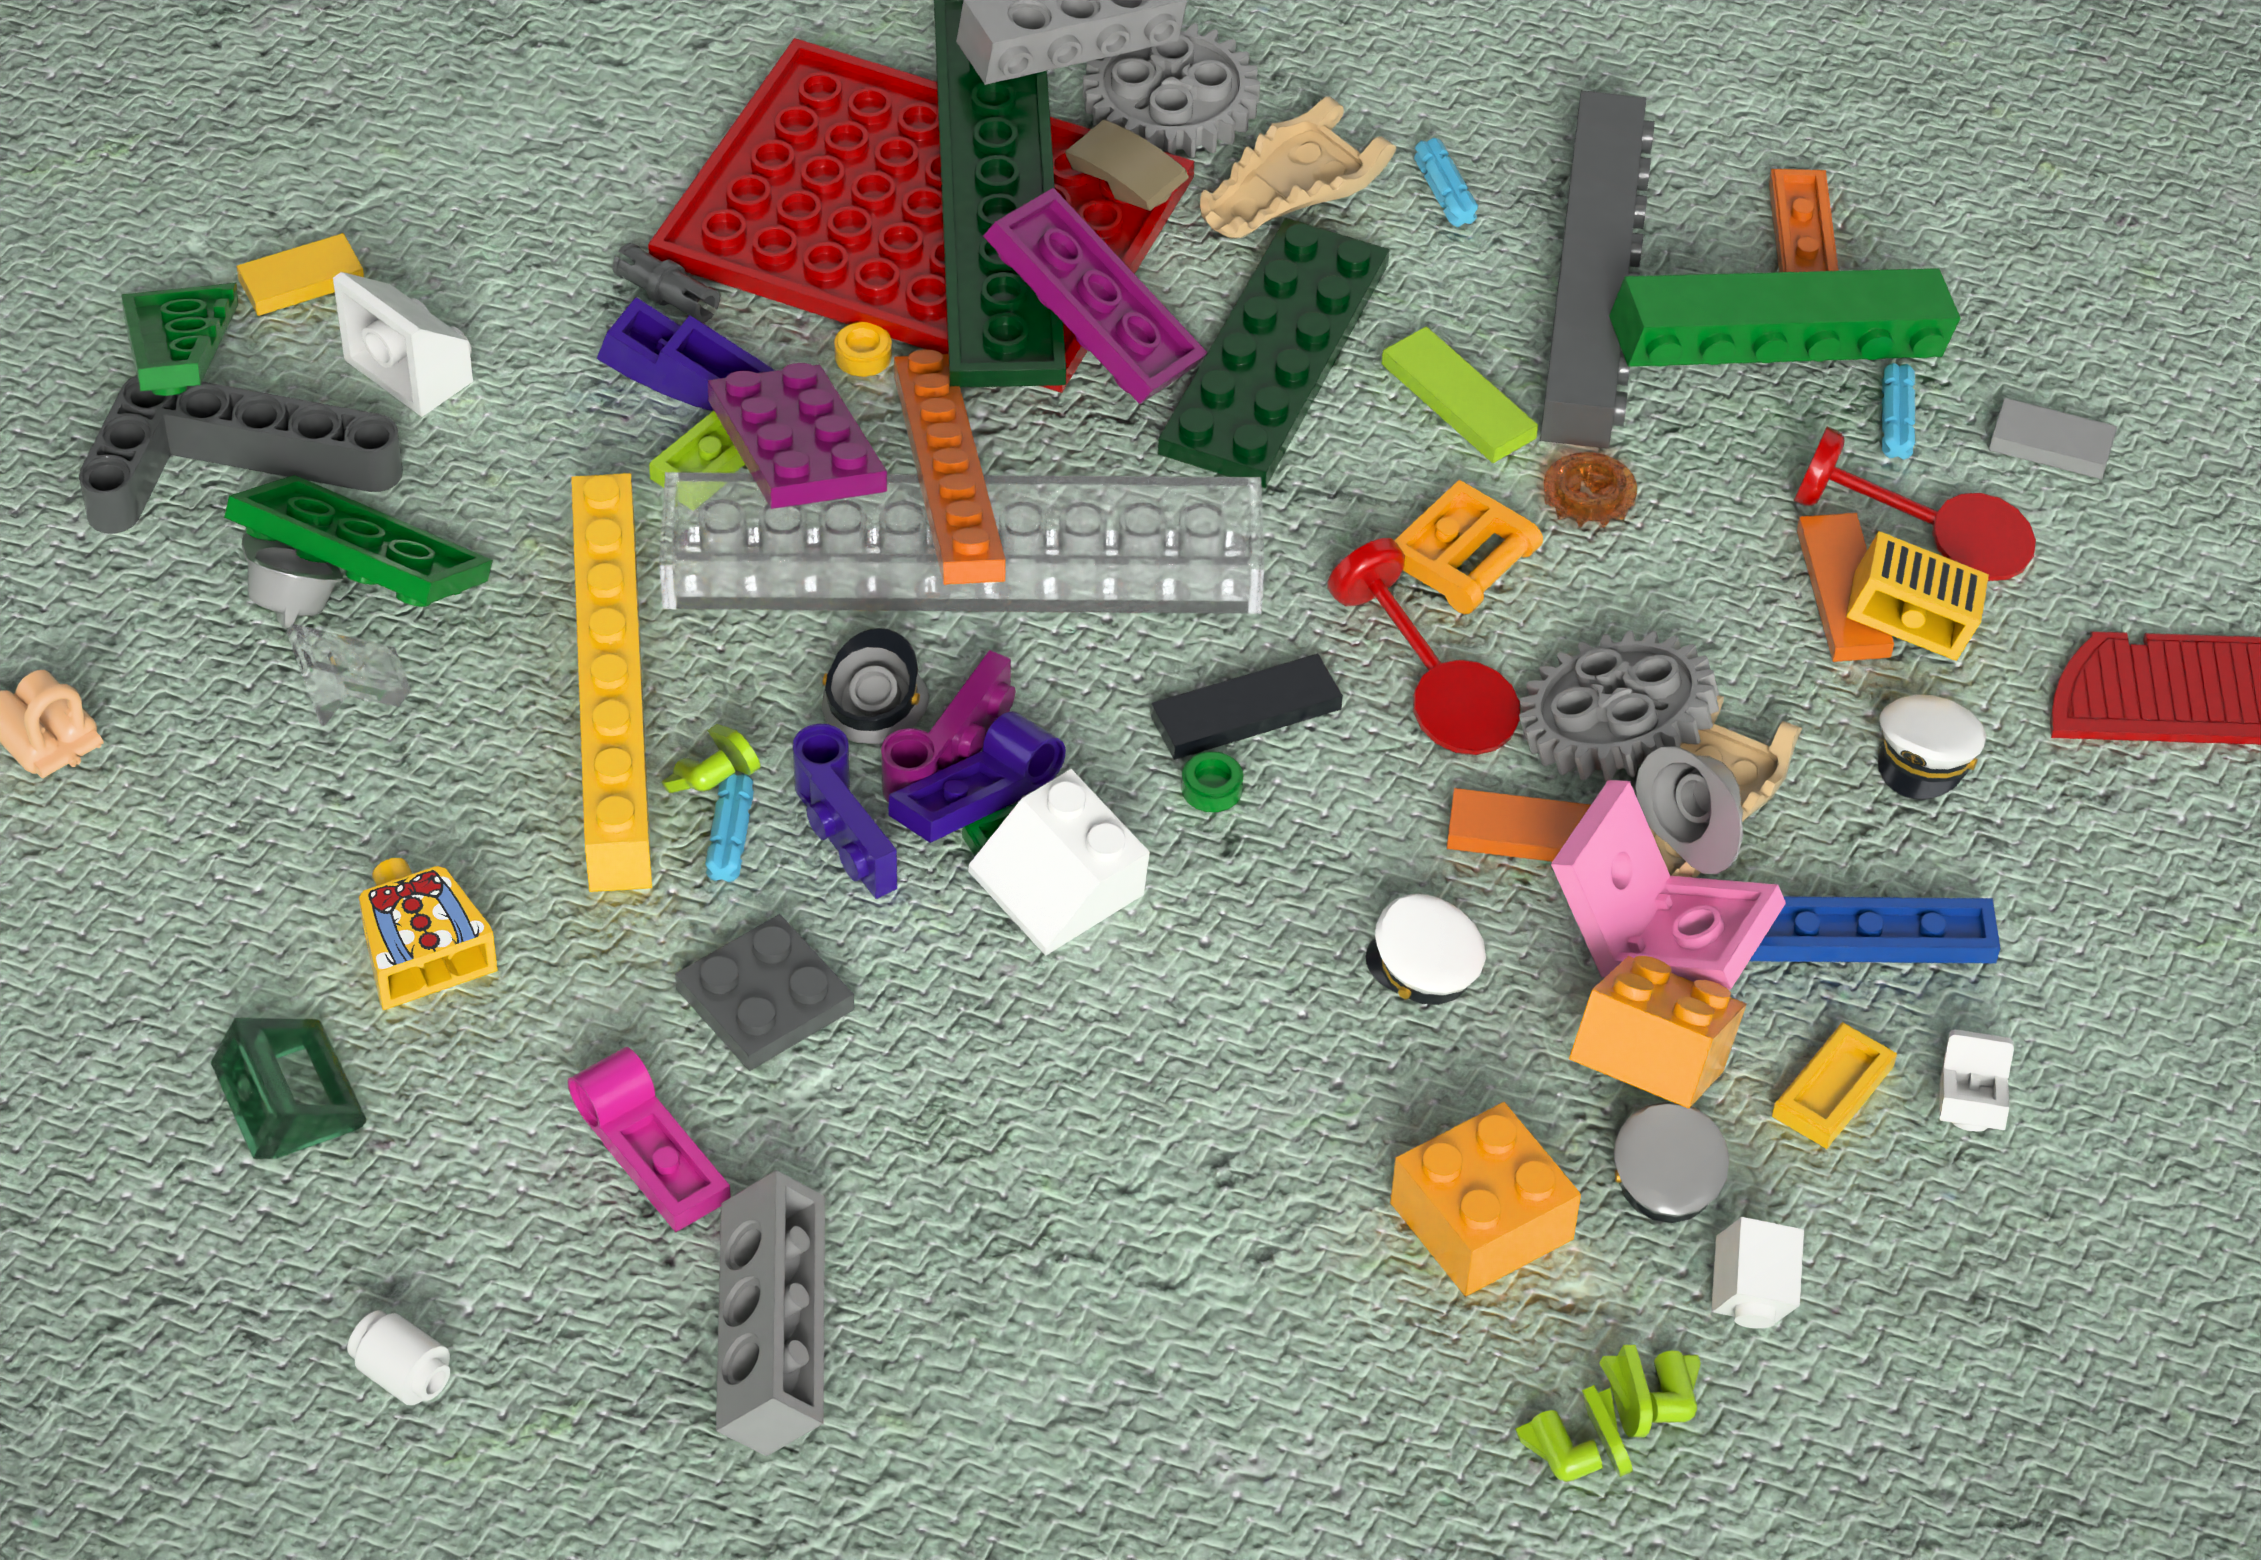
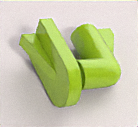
M716 724L707 731L719 750L702 762L691 758L679 760L675 764L673 774L661 781L668 793L690 788L705 792L714 788L736 771L751 775L761 768V764L750 744L737 730Z
M1623 1345L1617 1356H1603L1599 1362L1610 1382L1620 1421L1628 1437H1646L1649 1434L1652 1423L1687 1422L1696 1415L1697 1401L1693 1390L1701 1365L1699 1355H1683L1681 1352L1674 1350L1659 1354L1654 1359V1366L1662 1392H1649L1636 1345Z
M1595 1385L1582 1390L1587 1414L1619 1477L1633 1472L1628 1453L1619 1436L1611 1388L1598 1393ZM1549 1410L1535 1416L1531 1422L1515 1428L1520 1442L1545 1459L1553 1474L1561 1481H1574L1603 1468L1594 1438L1574 1446L1557 1411Z

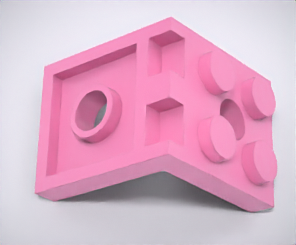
M1608 780L1551 863L1601 977H1606L1627 956L1633 958L1636 956H1649L1668 964L1672 969L1671 973L1692 982L1696 980L1712 981L1731 990L1786 904L1778 884L1670 876L1630 781Z

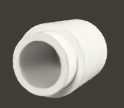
M381 1310L371 1312L358 1323L349 1338L347 1351L355 1359L357 1370L406 1405H415L423 1400L428 1401L435 1398L448 1382L450 1376V1368L448 1366L450 1361L449 1350L397 1313L387 1315Z

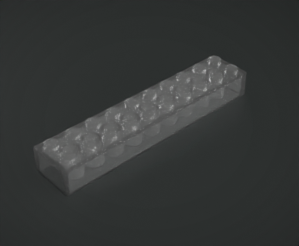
M665 472L659 556L663 609L1261 614L1265 567L1261 477L983 475L1005 556V582L944 585L917 474H887V492L771 509L751 473Z

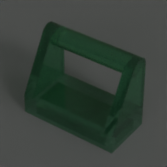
M234 1018L211 1061V1065L253 1159H278L363 1127L367 1120L320 1020ZM306 1049L331 1104L297 1105L277 1062V1058Z

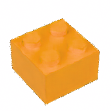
M1627 956L1592 989L1569 1059L1689 1109L1724 1072L1747 1003L1732 998L1731 992L1718 983L1708 980L1692 982L1671 973V967L1659 959L1649 956H1636L1635 958Z
M1502 1102L1395 1157L1390 1204L1466 1297L1574 1240L1581 1193L1508 1105Z

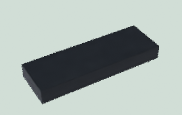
M1317 653L1151 703V719L1173 759L1176 760L1342 710L1343 695Z

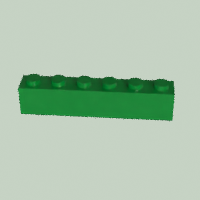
M1939 268L1625 276L1609 314L1628 367L1942 357L1961 319Z

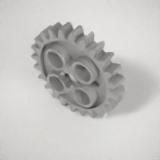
M1193 23L1186 32L1180 31L1177 42L1088 61L1086 63V75L1083 76L1085 113L1093 114V127L1104 119L1132 131L1159 149H1164V152L1175 155L1176 149H1183L1190 158H1195L1196 147L1201 145L1209 152L1215 153L1217 139L1233 144L1235 131L1246 133L1248 131L1249 119L1256 118L1260 92V81L1257 80L1258 68L1255 65H1249V53L1247 51L1235 53L1236 41L1234 39L1219 44L1217 30L1214 29L1205 36L1198 35V24Z
M1627 631L1622 641L1613 643L1608 634L1602 635L1600 646L1595 648L1582 641L1578 643L1580 654L1574 657L1562 652L1557 654L1559 667L1541 666L1539 671L1542 680L1528 681L1526 685L1529 696L1520 698L1523 713L1519 714L1530 752L1532 754L1539 753L1543 766L1556 762L1558 772L1561 775L1577 767L1581 780H1586L1595 770H1602L1605 781L1612 779L1617 769L1625 768L1631 778L1636 777L1638 765L1643 763L1648 754L1660 747H1680L1681 743L1698 745L1701 742L1698 730L1711 729L1713 727L1711 714L1719 712L1716 697L1719 695L1714 671L1710 669L1707 656L1698 657L1694 644L1681 648L1679 638L1675 635L1660 644L1657 631H1651L1642 641H1635L1633 631Z

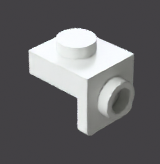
M1956 1029L1949 1032L1939 1084V1112L1941 1121L1952 1122L1956 1127L1967 1131L1977 1132L1988 1128L2005 1130L2009 1112L2008 1077L2014 1051V1043L2011 1038Z

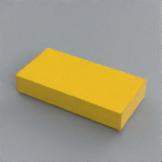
M344 233L236 266L238 280L257 316L334 293L333 277L340 272L364 277L363 268Z
M1842 1022L1775 1102L1772 1117L1827 1149L1893 1069L1897 1053Z

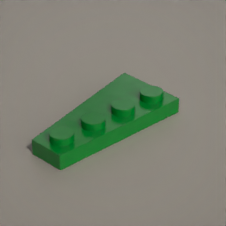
M236 283L121 294L124 320L140 391L151 390L155 395L170 396L185 392L187 386L201 385L238 306Z

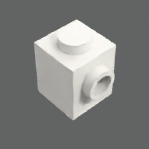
M1740 1217L1718 1234L1715 1246L1711 1312L1733 1316L1735 1323L1743 1327L1769 1328L1800 1306L1804 1229Z

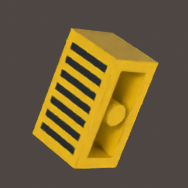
M1878 531L1855 570L1846 618L1957 661L1981 623L1989 574Z

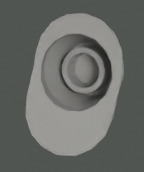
M247 533L243 535L241 545L245 559L248 562V595L250 600L263 608L275 611L277 621L286 629L292 627L297 616L321 614L325 609L335 583L343 580L339 567L328 562L317 563L302 559L296 555L295 548L282 542L260 540Z
M1678 746L1660 747L1648 754L1638 770L1635 788L1637 800L1649 827L1661 839L1667 842L1690 866L1703 874H1719L1731 867L1739 854L1743 838V808L1740 804L1739 785L1733 772L1717 759L1710 756H1696Z

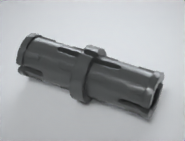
M634 243L625 244L620 248L619 252L632 259L635 264L630 265L615 256L612 267L616 276L645 289L647 296L659 305L671 304L701 323L707 322L713 317V313L701 307L697 302L701 300L718 309L720 294L717 290L707 287L687 276L685 269L672 260L662 262L640 249Z

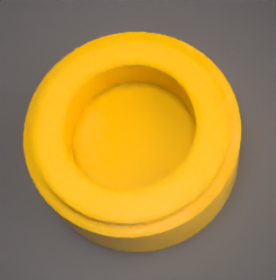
M867 322L853 323L842 328L835 337L836 364L841 370L850 375L859 377L873 376L884 371L891 362V337L880 326Z

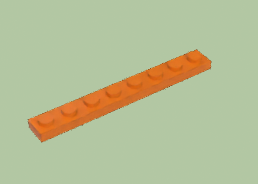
M917 350L910 353L909 356L894 357V378L943 584L1005 582V556L960 386H950L948 354H941L934 350Z

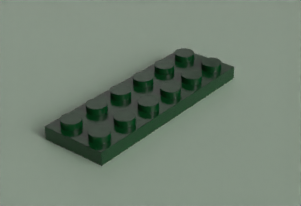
M1285 218L1158 439V455L1266 489L1388 267L1390 249Z

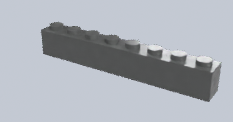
M1581 90L1540 441L1609 449L1612 426H1624L1628 392L1617 391V385L1628 386L1630 367L1627 366L1609 314L1624 277L1640 275L1638 272H1629V266L1640 267L1643 234L1633 233V228H1644L1647 196L1637 195V190L1647 191L1651 158L1641 157V153L1651 154L1655 121L1644 120L1646 97Z

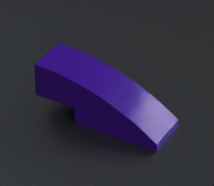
M637 297L634 298L608 330L596 358L626 377L663 395L709 411H713V408L708 401V380L726 378L730 373L736 371H752L755 373L776 371L691 315L680 326Z

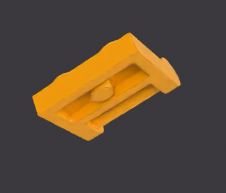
M1459 479L1394 541L1405 555L1404 572L1445 595L1448 603L1457 612L1470 614L1483 602L1484 592L1520 557L1531 556L1542 545L1543 536L1539 528L1530 520ZM1494 533L1505 539L1468 575L1457 570Z

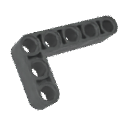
M135 375L122 386L80 469L79 481L89 525L96 531L116 534L133 527L139 520L170 455L286 477L296 475L308 481L367 492H381L397 485L402 478L403 466L398 429L395 422L387 416L203 381L201 385L187 386V390L183 393L160 396L153 394L151 390L140 391L138 378Z

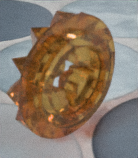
M1580 452L1564 456L1550 466L1544 478L1545 504L1555 507L1558 520L1569 517L1575 518L1579 528L1587 521H1595L1600 527L1605 529L1611 519L1624 521L1629 508L1635 506L1637 495L1635 477L1623 463L1604 454ZM1581 481L1584 482L1585 487H1589L1593 494H1599V499H1590L1586 492H1580Z

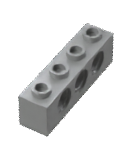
M963 0L956 42L986 85L1177 42L1180 36L1187 0Z
M778 1170L773 1171L721 1203L716 1431L765 1456L772 1454L823 1425L825 1196Z

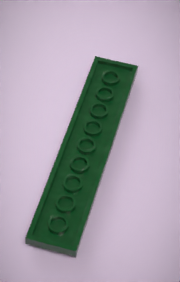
M934 0L950 386H960V388L1066 385V359L1062 320L1039 301L1034 290L1013 268L1006 265L1000 259L997 251L983 237L995 221L1048 190L1055 189L1047 71L985 85L956 42L963 0Z

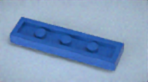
M1783 896L1786 902L1785 906L1749 960L1771 962L1996 964L2000 952V942L1993 898Z

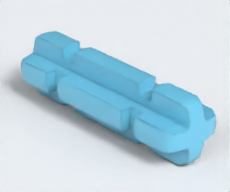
M1432 138L1427 142L1421 140L1415 146L1417 153L1414 156V160L1421 172L1425 174L1424 178L1442 208H1445L1443 212L1448 221L1456 227H1460L1465 223L1472 224L1477 219L1475 212L1478 209V204L1473 195L1467 191L1468 187L1453 160L1448 156L1449 153L1443 142L1437 138Z
M1891 363L1884 368V377L1882 379V393L1884 394V398H1882V432L1884 433V437H1882V451L1890 459L1897 456L1903 460L1908 459L1913 454V446L1915 444V429L1913 427L1915 424V390L1913 389L1915 385V371L1908 364L1899 366Z
M732 774L719 783L717 795L720 797L716 801L709 839L712 842L708 847L705 862L707 866L706 874L713 881L722 879L732 882L740 875L742 863L740 856L744 852L750 817L748 810L751 808L754 794L752 789L753 780L746 774L738 776Z

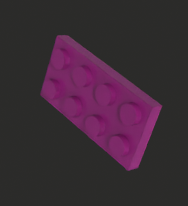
M1054 188L995 221L983 235L997 251L1000 259L1020 275L1034 290L1039 301L1062 320L1075 334L1079 344L1090 351L1114 376L1119 387L1131 394L1139 404L1195 368L1207 355L1208 352Z
M793 363L785 366L783 370L762 373L736 371L730 373L726 378L708 380V401L771 509L887 492L886 468L820 364Z

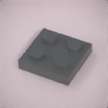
M781 914L675 973L676 990L749 1071L854 1010V994Z

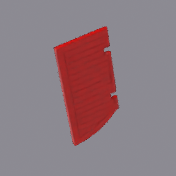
M2091 631L2090 639L2077 650L2066 665L2059 679L2052 702L2050 717L2051 738L2261 745V637L2145 633L2143 637L2144 645H2129L2127 632Z

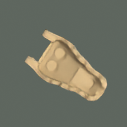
M1325 97L1301 116L1284 122L1272 123L1265 135L1259 133L1254 149L1252 150L1247 146L1243 151L1240 161L1238 163L1234 162L1230 178L1222 181L1213 193L1208 192L1206 189L1202 191L1200 197L1201 216L1214 231L1230 239L1244 238L1272 219L1311 205L1345 198L1366 188L1387 166L1396 151V146L1384 137L1378 136L1370 142L1362 153L1358 152L1331 131L1341 120L1344 108L1332 97Z
M1718 695L1716 697L1720 712L1724 696ZM1719 712L1712 713L1713 727L1711 729L1698 730L1701 742L1698 745L1681 743L1680 747L1696 756H1710L1717 759L1733 772L1740 789L1743 822L1772 799L1784 782L1802 728L1783 721L1776 731L1771 745L1768 746L1714 724ZM1650 828L1670 876L1697 878L1701 872L1690 866L1667 842Z

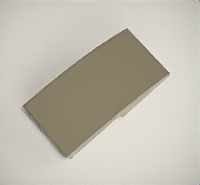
M1104 119L1065 151L1073 170L1107 181L1115 199L1149 211L1167 201L1171 193L1189 178L1186 169L1161 149L1132 131Z

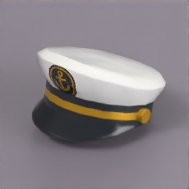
M1911 695L1896 699L1883 709L1879 717L1880 726L1885 737L1878 753L1879 772L1885 783L1901 796L1920 800L1939 797L1955 788L1970 769L1974 770L1978 761L1975 757L1981 753L1986 740L1983 724L1971 711L1948 699L1934 695Z
M1410 894L1394 899L1383 909L1376 924L1375 938L1370 942L1365 957L1367 967L1373 977L1386 988L1399 994L1403 999H1410L1420 1004L1440 1005L1457 999L1480 976L1486 960L1484 940L1475 923L1460 909L1445 900L1431 895Z

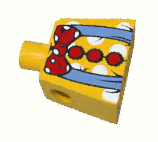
M390 858L375 867L372 878L376 886L364 890L358 897L365 939L379 1002L383 1010L498 971L494 936L489 923L446 868L435 866L413 874L407 861L402 858Z

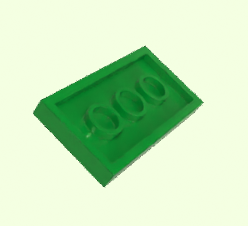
M296 475L229 495L224 516L226 519L245 526L246 533L254 538L282 542L295 548L296 555L302 559L317 563L328 562L346 570L345 575L349 579L362 584L381 585L395 591L398 600L413 606H429L435 601L451 595L461 594L464 590L488 582L493 562L490 558Z

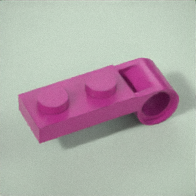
M624 1047L568 1079L570 1095L581 1116L675 1233L721 1207V1203L731 1198L728 1182L655 1096V1088L650 1074L632 1049Z

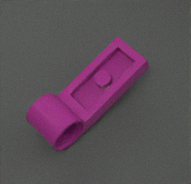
M989 650L929 733L918 729L906 728L897 730L886 737L881 747L882 792L888 803L889 794L981 751L986 732L992 723L1002 714L1009 712L1014 702L1016 690L1014 686H1011L1010 658Z

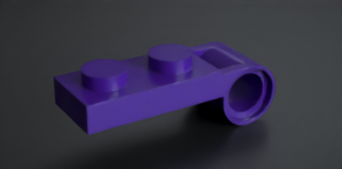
M1014 711L1004 713L988 729L984 738L983 751L889 794L888 815L931 843L1021 800L1022 796L1035 791L1053 780L1064 763L1065 745L1062 740Z
M813 724L803 728L793 740L794 787L799 798L807 806V817L813 831L821 840L827 838L838 850L840 861L848 876L853 881L861 880L875 899L896 890L897 849L849 790V743L846 735L839 728L829 724Z

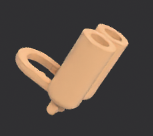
M46 670L31 672L21 680L14 694L8 690L0 691V744L26 771L38 774L41 778H44L67 764L76 767L75 765H79L81 762V756L95 748H100L104 744L103 739L97 733V725L94 719L82 707V700L77 690L68 684H60L50 672Z

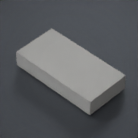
M2004 398L1989 451L2102 479L2117 426Z

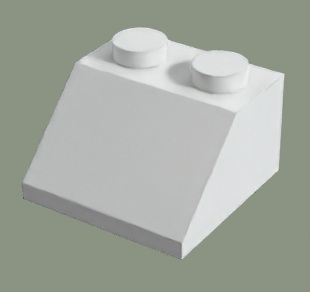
M340 272L333 277L344 360L421 417L473 382L470 358L472 349L462 331L454 326L449 327L432 315L418 299H410L391 284Z
M1070 769L1026 795L1018 802L970 862L968 872L1046 956L1143 896L1150 852L1082 779Z

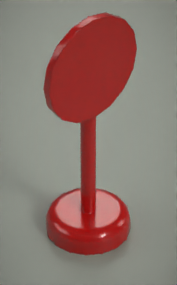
M1828 426L1823 433L1793 500L1804 506H1814L1820 500L1828 481L1831 480L1933 525L1932 534L1937 549L1943 557L1989 574L1988 581L2008 580L2023 573L2035 553L2036 539L2030 523L2017 508L2001 498L1984 493H1964L1945 501L1942 507L1936 511L1835 467L1845 440L1842 433Z
M1380 538L1354 550L1332 571L1327 581V589L1344 606H1358L1376 598L1429 670L1422 676L1413 694V713L1421 730L1437 745L1461 754L1479 755L1496 751L1511 740L1520 721V701L1513 686L1498 671L1479 662L1454 660L1441 663L1388 590L1397 581L1405 566V555L1399 545L1392 538Z

